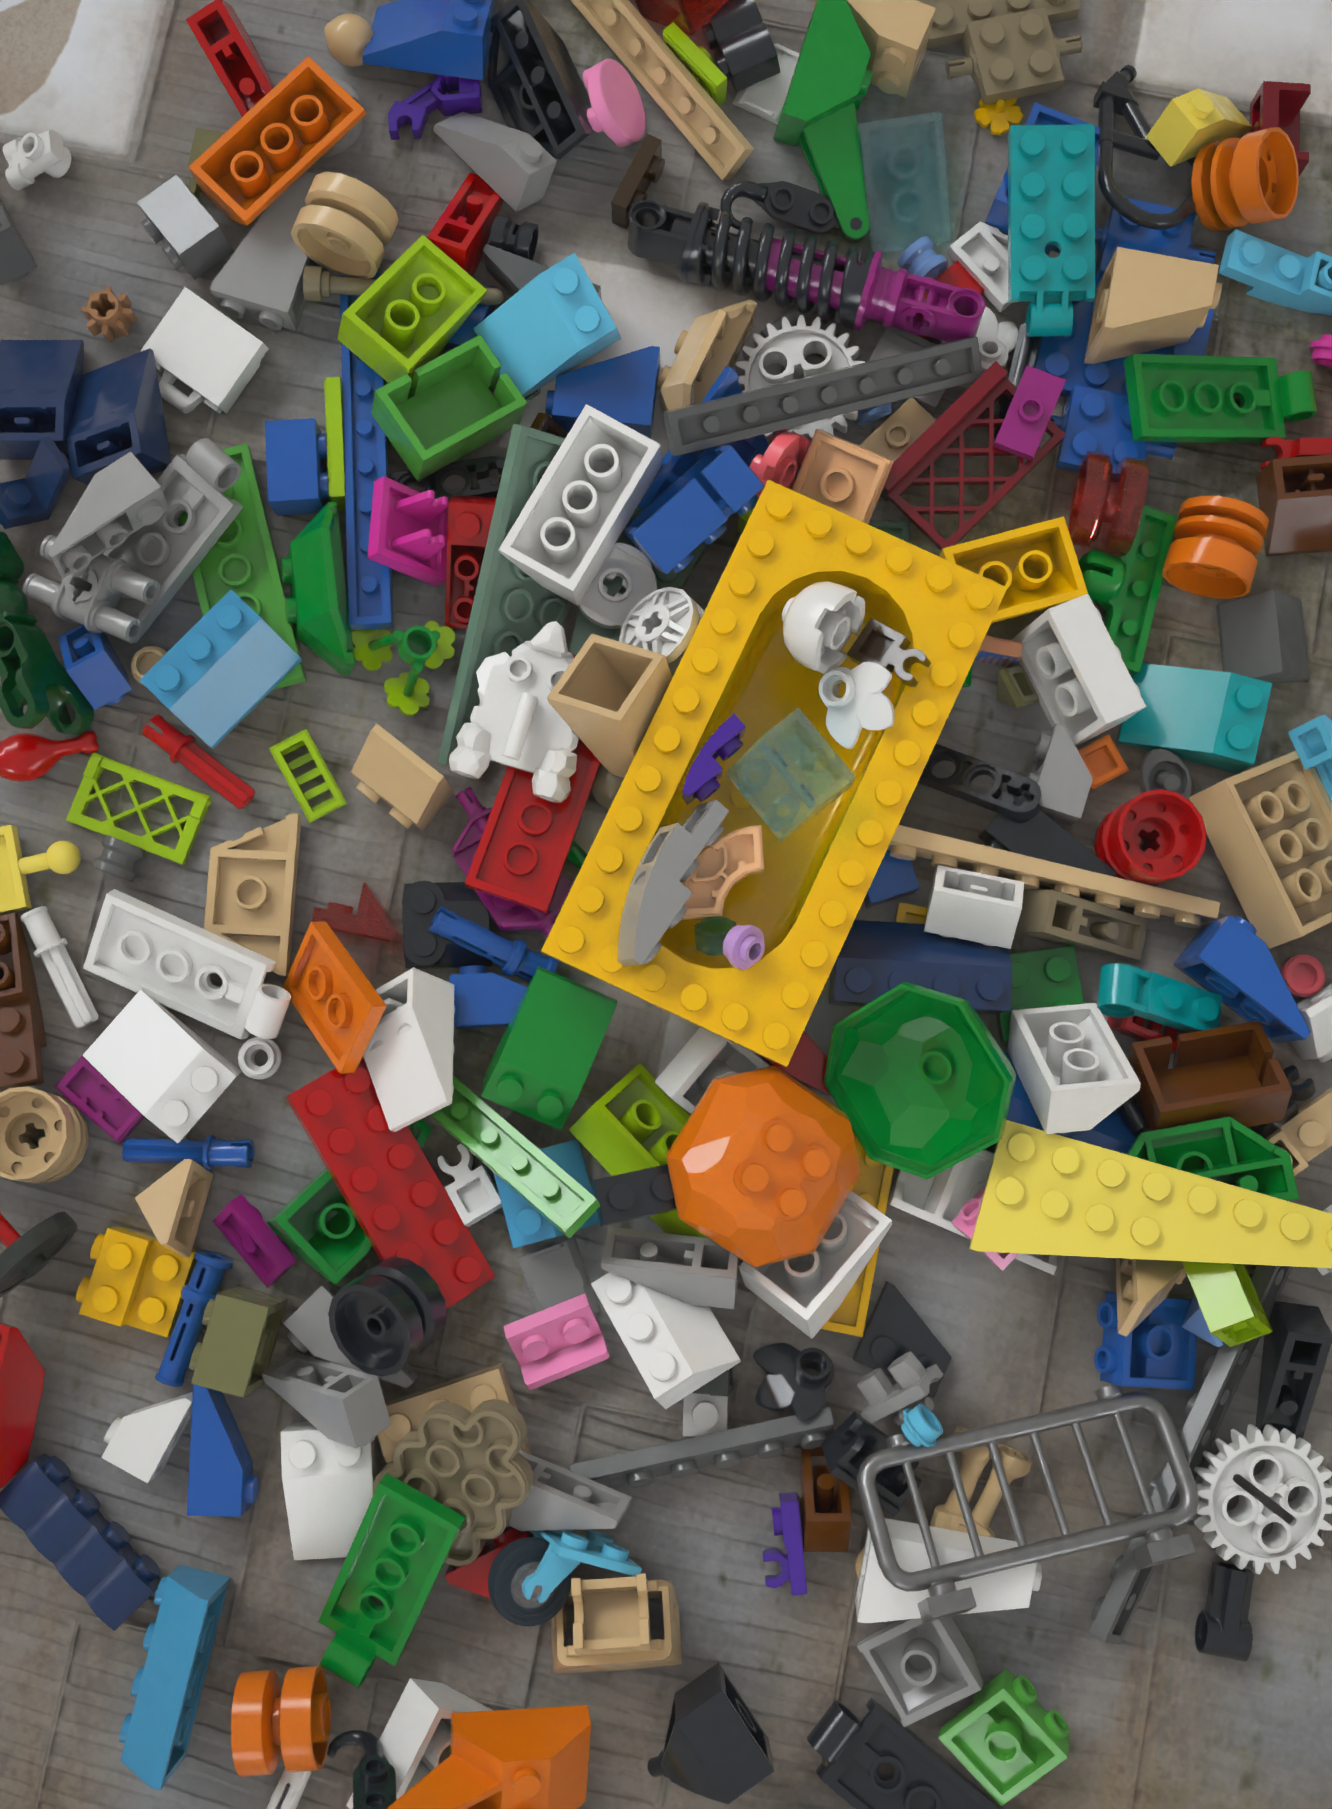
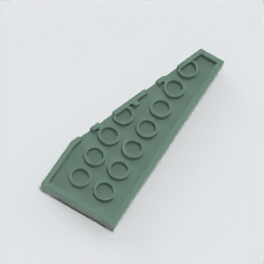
M513 424L438 758V762L446 766H450L449 756L458 747L457 734L464 723H471L470 716L473 708L480 704L477 691L479 682L476 672L484 659L502 652H506L511 657L512 650L525 641H531L547 623L557 621L562 625L568 614V611L565 609L569 602L568 600L542 587L499 553L498 550L565 438L524 425Z

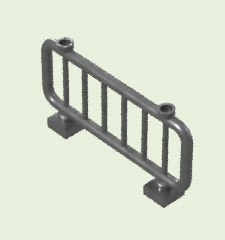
M1110 1385L1095 1391L1098 1400L939 1436L934 1447L928 1448L924 1445L917 1447L906 1438L904 1433L887 1438L886 1444L888 1448L869 1455L861 1464L857 1475L859 1495L878 1565L884 1577L894 1587L906 1592L928 1589L930 1597L917 1604L922 1623L966 1613L977 1607L972 1588L957 1590L955 1582L1144 1536L1146 1544L1133 1550L1138 1569L1179 1560L1195 1553L1196 1551L1189 1533L1173 1537L1171 1529L1179 1528L1192 1519L1197 1512L1199 1497L1197 1486L1176 1427L1166 1405L1156 1396L1146 1392L1124 1394L1121 1386ZM1144 1410L1152 1416L1179 1490L1180 1502L1177 1507L1155 1513L1121 1413ZM1113 1416L1146 1512L1145 1516L1116 1523L1112 1521L1080 1425L1083 1422ZM1070 1425L1072 1426L1104 1526L1071 1534L1038 1434ZM1030 1435L1061 1533L1059 1537L1027 1544L996 1444L997 1442ZM987 1445L1018 1547L984 1555L954 1452ZM941 1455L946 1457L975 1555L973 1558L944 1565L939 1563L911 1466V1462ZM902 1465L931 1565V1568L915 1572L904 1571L896 1561L875 1485V1478L879 1471Z

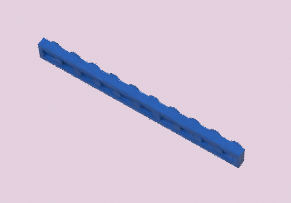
M382 261L374 278L370 279H378L383 274ZM340 294V318H342L343 312L360 296ZM341 343L349 626L352 631L394 628L392 568L367 558L374 481L383 476L389 478L388 438L371 414L375 390L385 386L386 380Z

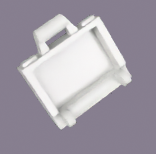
M184 287L141 349V351L149 348L153 350L156 369L163 373L162 379L159 382L161 397L185 414L193 411L203 401L220 414L223 411L227 414L260 367L261 359L269 350L261 340L186 287ZM176 379L193 390L189 397L173 386Z

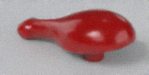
M86 731L79 737L66 740H52L32 733L10 736L0 742V776L4 779L18 782L38 779L49 772L64 756L80 752L87 754L97 752L99 750L97 736L93 731Z

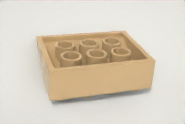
M1294 751L1229 777L1189 797L1203 817L1207 836L1249 923L1257 930L1255 935L1266 943L1268 949L1300 938L1332 922V802L1315 767L1305 770L1297 752Z

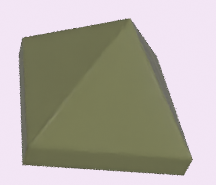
M1023 666L1007 667L998 671L996 700L1015 708L1031 706L1040 702Z

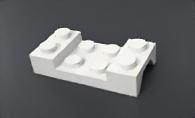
M982 1150L929 1179L899 1170L887 1204L968 1238L952 1224V1221L960 1213L964 1204L973 1199L986 1185L994 1154ZM1018 1254L1015 1259L1054 1275L1057 1268L1058 1255Z

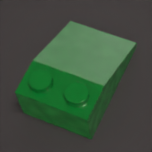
M538 966L484 1073L481 1097L561 1130L580 1095L616 1009L617 1000Z

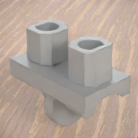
M910 1351L897 1358L887 1368L897 1384L892 1385L881 1368L869 1372L857 1384L869 1404L861 1413L864 1419L872 1424L894 1413V1422L901 1426L904 1423L903 1411L906 1408L913 1409L918 1404H923L930 1410L934 1409V1402L926 1396L929 1394V1385L941 1379L943 1373L937 1364L925 1369Z

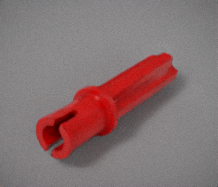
M160 714L151 718L150 722L163 731L162 734H159L146 724L142 735L168 753L173 764L178 762L238 809H243L252 801L255 790L195 743L196 739L194 736L184 735Z

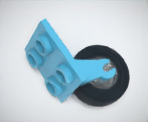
M574 1530L530 1531L534 1534L533 1537L521 1538L511 1542L495 1557L488 1575V1591L492 1604L506 1620L520 1626H537L552 1619L562 1609L571 1589V1572L581 1562L631 1576L640 1574L642 1568L628 1557L629 1550L613 1544V1537L598 1531L589 1530L587 1536L573 1533Z

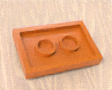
M311 922L282 988L290 993V1001L340 1074L355 1073L387 1005L327 922Z

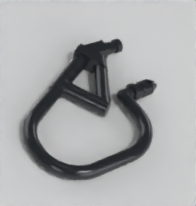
M1126 65L1120 70V73L1117 71L1106 82L1103 81L1094 96L1093 107L1099 109L1098 127H1100L1098 136L1099 187L1110 206L1134 224L1154 230L1174 228L1183 223L1195 210L1196 205L1193 201L1192 192L1175 211L1169 214H1154L1138 208L1119 192L1113 181V148L1155 161L1160 156L1159 152L1146 138L1151 127L1141 112L1132 92L1126 88L1128 83L1132 82L1137 75L1136 69L1133 66ZM1115 114L1124 116L1134 135L1115 130ZM1196 156L1186 160L1192 168Z

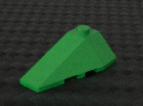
M420 1119L408 1125L422 1150L432 1129ZM327 1168L322 1170L267 1222L296 1255L333 1285H336L369 1252L372 1246Z

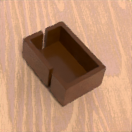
M1260 1021L1179 1034L1173 1068L1168 1069L1173 1045L1170 1036L1132 1043L1129 1063L1141 1083L1140 1090L1135 1096L1150 1127V1131L1222 1117H1231L1246 1127L1284 1121L1292 1088L1278 1059H1272L1274 1050Z

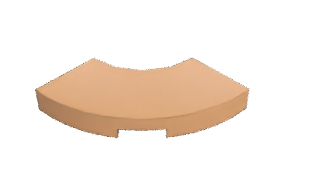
M761 825L749 826L730 832L717 839L697 858L699 861L697 868L682 883L693 893L685 903L687 911L681 920L722 918L724 900L732 886L745 876L764 870Z

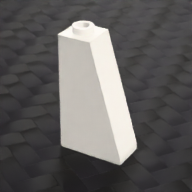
M885 1518L898 1565L907 1572L931 1568L919 1524ZM929 1526L940 1565L975 1557L968 1533ZM868 1528L855 1599L857 1622L877 1623L921 1618L917 1604L930 1597L928 1589L906 1592L894 1587L884 1577L878 1565ZM978 1535L984 1555L1018 1547L1016 1541ZM1036 1562L955 1582L957 1590L972 1588L977 1605L974 1609L962 1614L1029 1608L1032 1591L1038 1592L1042 1579L1041 1563Z

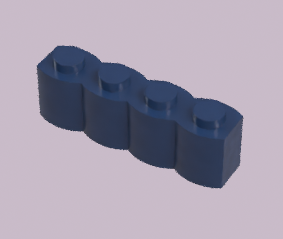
M43 1454L35 1458L0 1492V1508L15 1525L25 1532L34 1547L55 1565L64 1580L85 1598L93 1612L108 1627L115 1631L157 1590L161 1581L159 1577L160 1569L156 1562L148 1555L142 1554L140 1556L132 1549L129 1544L130 1536L123 1526L115 1521L110 1523L103 1517L99 1511L101 1507L100 1502L94 1494L87 1489L80 1490L74 1486L69 1478L71 1471L60 1458L56 1456L49 1457L47 1454Z

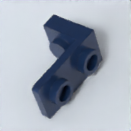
M51 437L41 439L25 478L0 483V523L4 529L49 520L70 473L67 457L63 452L59 451Z

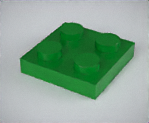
M1075 946L1010 954L1012 964L1011 1011L1084 1004ZM1011 1011L1000 1015L996 1014L1001 1042H1007L1009 1039Z

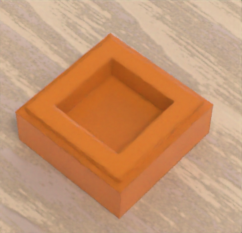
M1109 734L1078 750L1093 777L1089 792L1129 771Z

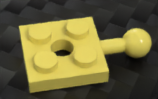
M13 825L0 827V915L32 909L26 874L48 869L58 874H69L75 871L81 862V854L78 847L69 841H57L49 846L46 853L22 857L17 827Z

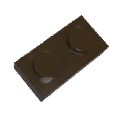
M648 133L646 134L611 202L612 223L624 229H627L629 226V211L631 207L639 201L647 200L648 194L646 191L650 183H657L662 175L665 159L662 158L661 139Z

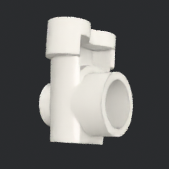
M52 129L37 135L31 132L27 133L23 138L18 137L3 146V154L9 164L5 171V176L10 186L15 190H21L35 182L34 178L43 172L54 178H60L68 171L71 164L69 149L63 146V139L60 134Z

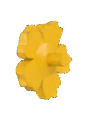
M981 98L978 104L979 109H976L973 114L976 123L983 129L990 126V134L997 136L1008 132L1011 125H1019L1024 115L1020 112V106H1014L1017 98L1005 101L999 99L995 103L983 105Z

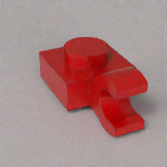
M1271 437L1261 442V447L1273 448L1277 453L1276 459L1331 455L1332 438L1284 440L1280 437ZM1270 461L1261 463L1260 469L1263 470Z

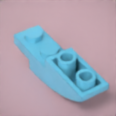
M1237 229L1227 236L1218 274L1248 285L1246 294L1308 313L1332 316L1331 256L1316 251L1307 258Z

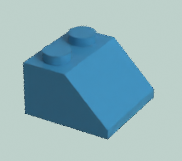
M578 1139L540 1149L593 1195ZM494 1173L513 1249L563 1235L560 1230ZM597 1210L579 1229L600 1223Z

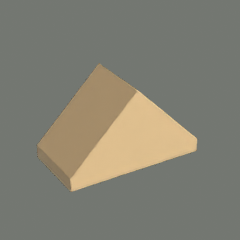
M191 1159L181 1161L135 1197L159 1244L181 1257L188 1258L191 1255L214 1175Z

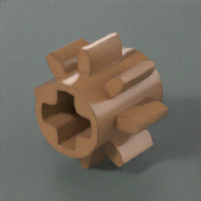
M107 286L105 291L89 292L88 304L81 307V312L89 320L86 326L92 335H98L102 331L108 343H112L114 338L129 337L128 330L131 323L137 322V317L129 309L132 302L128 296L123 293L116 297L110 286Z

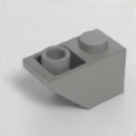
M1056 723L1047 732V735L1040 734L1033 757L1039 759L1035 774L1029 772L1027 777L1036 781L1040 786L1043 802L1041 811L1052 820L1072 826L1082 817L1093 777L1065 726ZM1024 791L1022 795L1032 802L1029 792Z

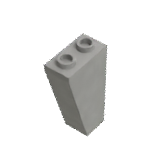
M308 171L304 172L266 208L213 280L210 291L223 313L237 319H242L244 316L259 320L264 326L274 330H281L282 327L294 331L297 330L307 302L304 299L303 293L304 267H319V265L298 248L291 236V230L300 209L306 206L305 198L317 174Z

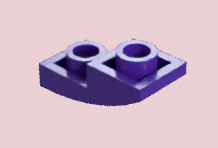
M735 713L714 732L693 762L682 790V799L687 805L696 798L700 803L705 801L720 788L721 785L718 780L722 776L723 768L716 759L720 757L725 761L743 746V742L740 739L744 737L746 726Z

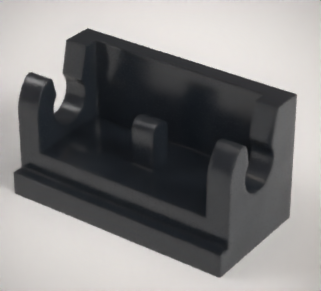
M853 1412L821 1444L830 1473L859 1492L857 1475L861 1464L869 1455L879 1450L887 1449L886 1439L889 1436L859 1414ZM918 1461L911 1462L913 1471L918 1466ZM902 1465L885 1468L879 1471L875 1478L881 1507L893 1517L900 1511L899 1507L911 1497L907 1482L903 1485L906 1477ZM914 1475L917 1487L919 1488L921 1479Z

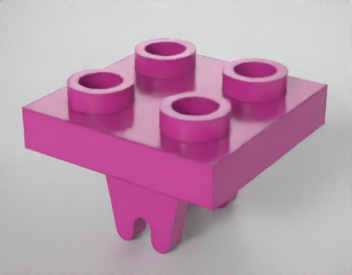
M385 476L374 481L367 558L435 587L445 583L448 497L443 496L435 499V492L432 490L420 493Z

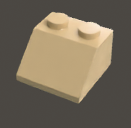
M375 724L351 771L356 779L360 781L355 788L373 803H376L381 798L389 804L392 809L388 814L406 829H409L414 824L423 831L454 792L442 774L380 725Z

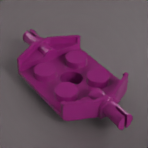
M471 787L465 788L464 792L462 790L455 796L469 817L466 827L451 852L466 878L492 808L486 809V807L481 805ZM562 872L547 914L477 890L475 892L501 932L538 930L539 933L544 932L548 937L574 881L569 882Z

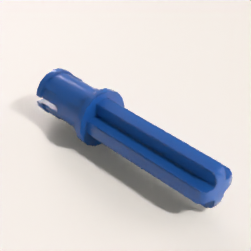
M214 1135L207 1136L205 1141L181 1140L179 1143L171 1139L128 1138L123 1143L122 1151L123 1160L126 1162L180 1163L184 1159H191L198 1164H203L206 1170H212L215 1166L252 1167L255 1155L253 1140L216 1139Z

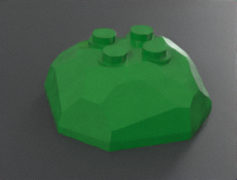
M903 982L833 1025L824 1084L839 1109L847 1114L852 1130L869 1159L915 1176L929 1179L1002 1139L1013 1096L1016 1072L968 1000L913 983Z

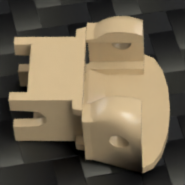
M646 1573L636 1574L633 1577L581 1580V1578H571V1589L567 1601L562 1609L551 1619L553 1673L618 1671L683 1664L678 1598L675 1587L668 1580L652 1579L647 1581ZM649 1598H662L665 1640H651ZM574 1604L573 1645L567 1646L566 1605Z

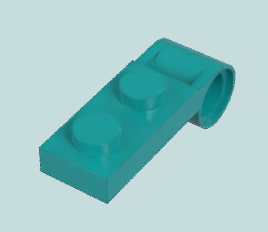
M1112 963L1101 967L1097 1008L1100 1009L1103 1015L1117 1018H1127L1136 1015L1186 1033L1220 1027L1222 996L1127 964Z

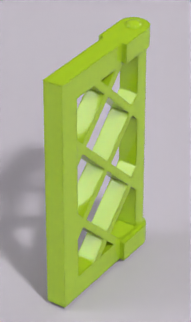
M93 753L84 771L83 779L66 821L185 865L210 807L212 797L109 759L98 753ZM103 769L118 773L123 778V781L103 790L99 783ZM139 781L160 789L162 795L141 804L132 784ZM127 787L135 807L113 816L105 796ZM178 796L194 802L188 816L179 819L171 800L172 797ZM97 799L100 800L107 816V820L102 822L85 815L89 803ZM165 801L174 822L152 831L144 810ZM138 813L146 834L138 836L118 828L116 822ZM177 828L180 839L176 849L157 843L156 836Z

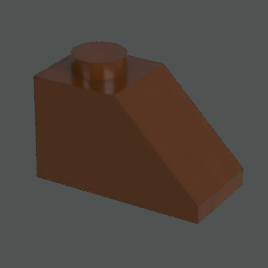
M801 1446L803 1552H848L852 1524L849 1485L830 1473L822 1446L814 1449H803Z

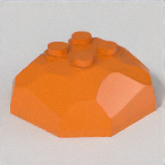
M776 1066L713 1079L666 1155L679 1219L755 1268L814 1253L860 1176L855 1139L847 1114Z

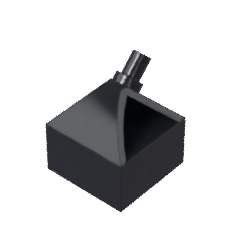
M718 1662L675 1693L664 1749L660 1752L659 1756L653 1757L648 1761L647 1767L650 1775L653 1777L663 1775L669 1778L671 1782L695 1794L721 1803L730 1804L773 1773L774 1766L768 1737Z

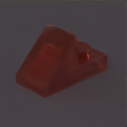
M366 882L363 883L356 915L352 914L353 907L328 902L327 909L314 907L311 922L326 921L332 931L397 944L402 943L403 935L374 890Z

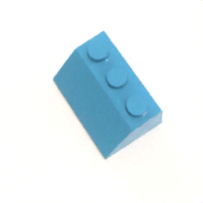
M231 589L139 681L207 745L214 749L302 659Z

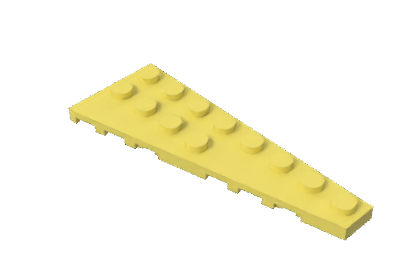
M1006 1120L1003 1137L996 1144L969 1249L977 1252L1332 1269V1214L1061 1135L1046 1134L1043 1130Z

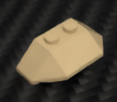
M747 300L697 317L689 332L685 330L681 332L674 348V354H677V357L672 367L666 365L663 368L656 388L660 390L662 412L701 403L726 366L733 368L756 321L757 302Z

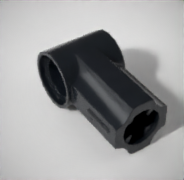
M1212 1562L1205 1611L1199 1613L1195 1625V1645L1199 1653L1244 1662L1248 1660L1253 1641L1252 1627L1248 1620L1254 1572L1246 1568L1241 1570L1230 1563Z

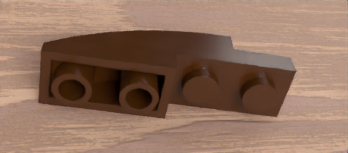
M15 912L0 915V1092H3L9 1088L27 1087L44 1083L41 1048L46 1047L42 1011L30 953L19 916Z

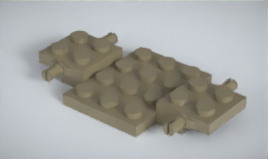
M917 0L936 8L926 49L962 42L966 58L946 61L947 79L971 75V78L979 87L983 105L995 103L999 99L1005 101L1061 89L1064 76L1059 61L1060 56L1081 53L1083 49L1080 34L1057 39L1050 27L1052 23L1077 19L1080 11L1078 0Z

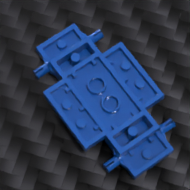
M1125 197L1138 208L1154 214H1169L1177 209ZM1111 207L1109 219L1104 227L1095 226V244L1098 245L1099 252L1095 269V294L1097 285L1117 247L1214 264L1216 252L1192 248L1191 233L1196 212H1192L1183 223L1174 228L1154 230L1134 224ZM1072 301L1073 326L1071 335L1043 337L1036 364V369L1066 380L1060 396L1068 397L1063 417L1051 415L1050 418L1066 434L1065 438L1059 443L1055 467L1136 485L1141 478L1144 459L1147 455L1151 454L1172 460L1177 442H1133L1124 359L1129 356L1096 364L1084 363L1094 301ZM1209 309L1204 326L1197 328L1188 342L1139 354L1205 356L1214 309Z

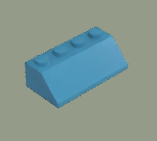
M179 1565L167 1577H162L154 1599V1604L160 1606L156 1623H150L143 1641V1650L148 1651L145 1666L138 1669L131 1688V1696L136 1697L133 1713L126 1715L119 1735V1742L125 1743L120 1761L152 1789L161 1790L186 1757L231 1578L229 1576Z

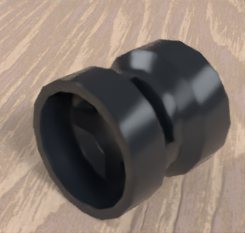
M497 215L491 228L489 245L533 261L538 243L539 227L537 224L526 221L518 225L513 223L510 217Z

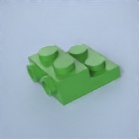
M1007 1668L982 1686L980 1691L974 1693L972 1704L941 1726L938 1735L941 1742L1001 1807L1066 1760L1069 1755L1070 1730L1064 1717L1055 1709L1047 1712L1037 1701L1036 1689L1029 1679L1023 1675H1019L1016 1678Z

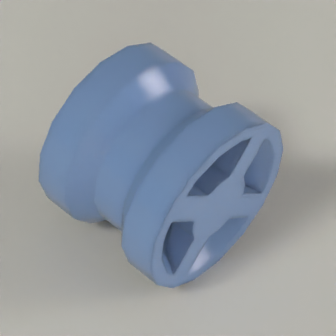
M924 236L912 243L901 254L897 265L902 269H906L910 274L935 279L947 269L949 262L944 255L937 254L934 251L935 244L930 237Z

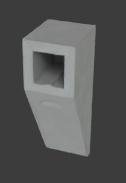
M132 452L127 453L93 476L50 548L48 554L62 579L73 572L83 570L90 564L91 560L108 549L120 546L128 536L145 525L155 523L161 518L163 513L169 510L161 486Z

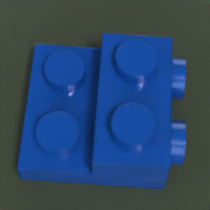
M1106 1291L1105 1301L1100 1303L1097 1310L1098 1322L1103 1327L1102 1346L1097 1348L1094 1355L1095 1367L1100 1372V1381L1128 1387L1194 1390L1197 1335L1182 1327L1192 1299L1166 1297L1126 1337L1118 1334L1117 1292Z

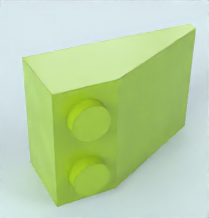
M422 235L343 312L337 339L388 383L405 374H408L412 379L415 369L434 360L486 295L487 289L427 237Z

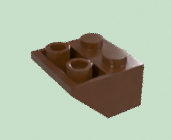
M1332 454L1272 459L1256 477L1259 507L1269 519L1267 532L1264 537L1266 556L1332 551Z

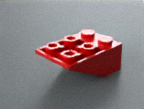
M454 495L448 501L445 626L450 628H468L496 498Z

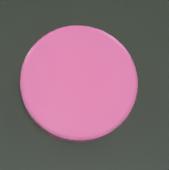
M605 59L584 70L583 81L588 90L592 106L587 110V117L592 129L597 133L604 131L619 148L629 146L641 140L646 126L644 107L638 89L626 69L616 60Z

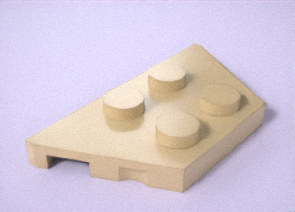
M291 813L285 816L286 819L265 828L258 827L245 833L242 838L234 841L228 840L210 849L204 929L276 961L275 968L272 971L281 977H287L291 961L302 816L297 813Z

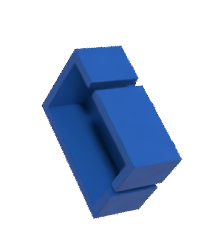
M731 445L715 446L625 526L623 533L645 555L654 569L664 574L672 570L676 574L694 559L695 556L691 552L703 541L707 545L711 544L725 532L727 527L724 525V522L728 520L731 514L737 512L741 516L749 511L759 499L756 494L765 486Z

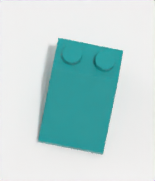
M1142 663L1140 673L1132 676V680L1139 687L1146 707L1120 724L1116 743L1146 751L1154 749L1169 750L1178 755L1182 760L1239 774L1255 763L1272 683L1231 672Z

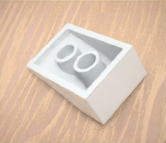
M143 989L134 996L83 1054L143 1116L176 1143H179L242 1072Z
M700 1027L656 1079L655 1083L671 1099L692 1114L713 1079L769 1067V1065L754 1052Z
M851 1191L814 1253L756 1268L743 1261L739 1269L744 1284L812 1339L842 1304L890 1229L892 1220Z
M310 1422L291 1423L280 1433L282 1482L294 1560L346 1557L372 1500L373 1482L381 1471L378 1436L376 1435L375 1439L368 1445L356 1449L328 1439Z

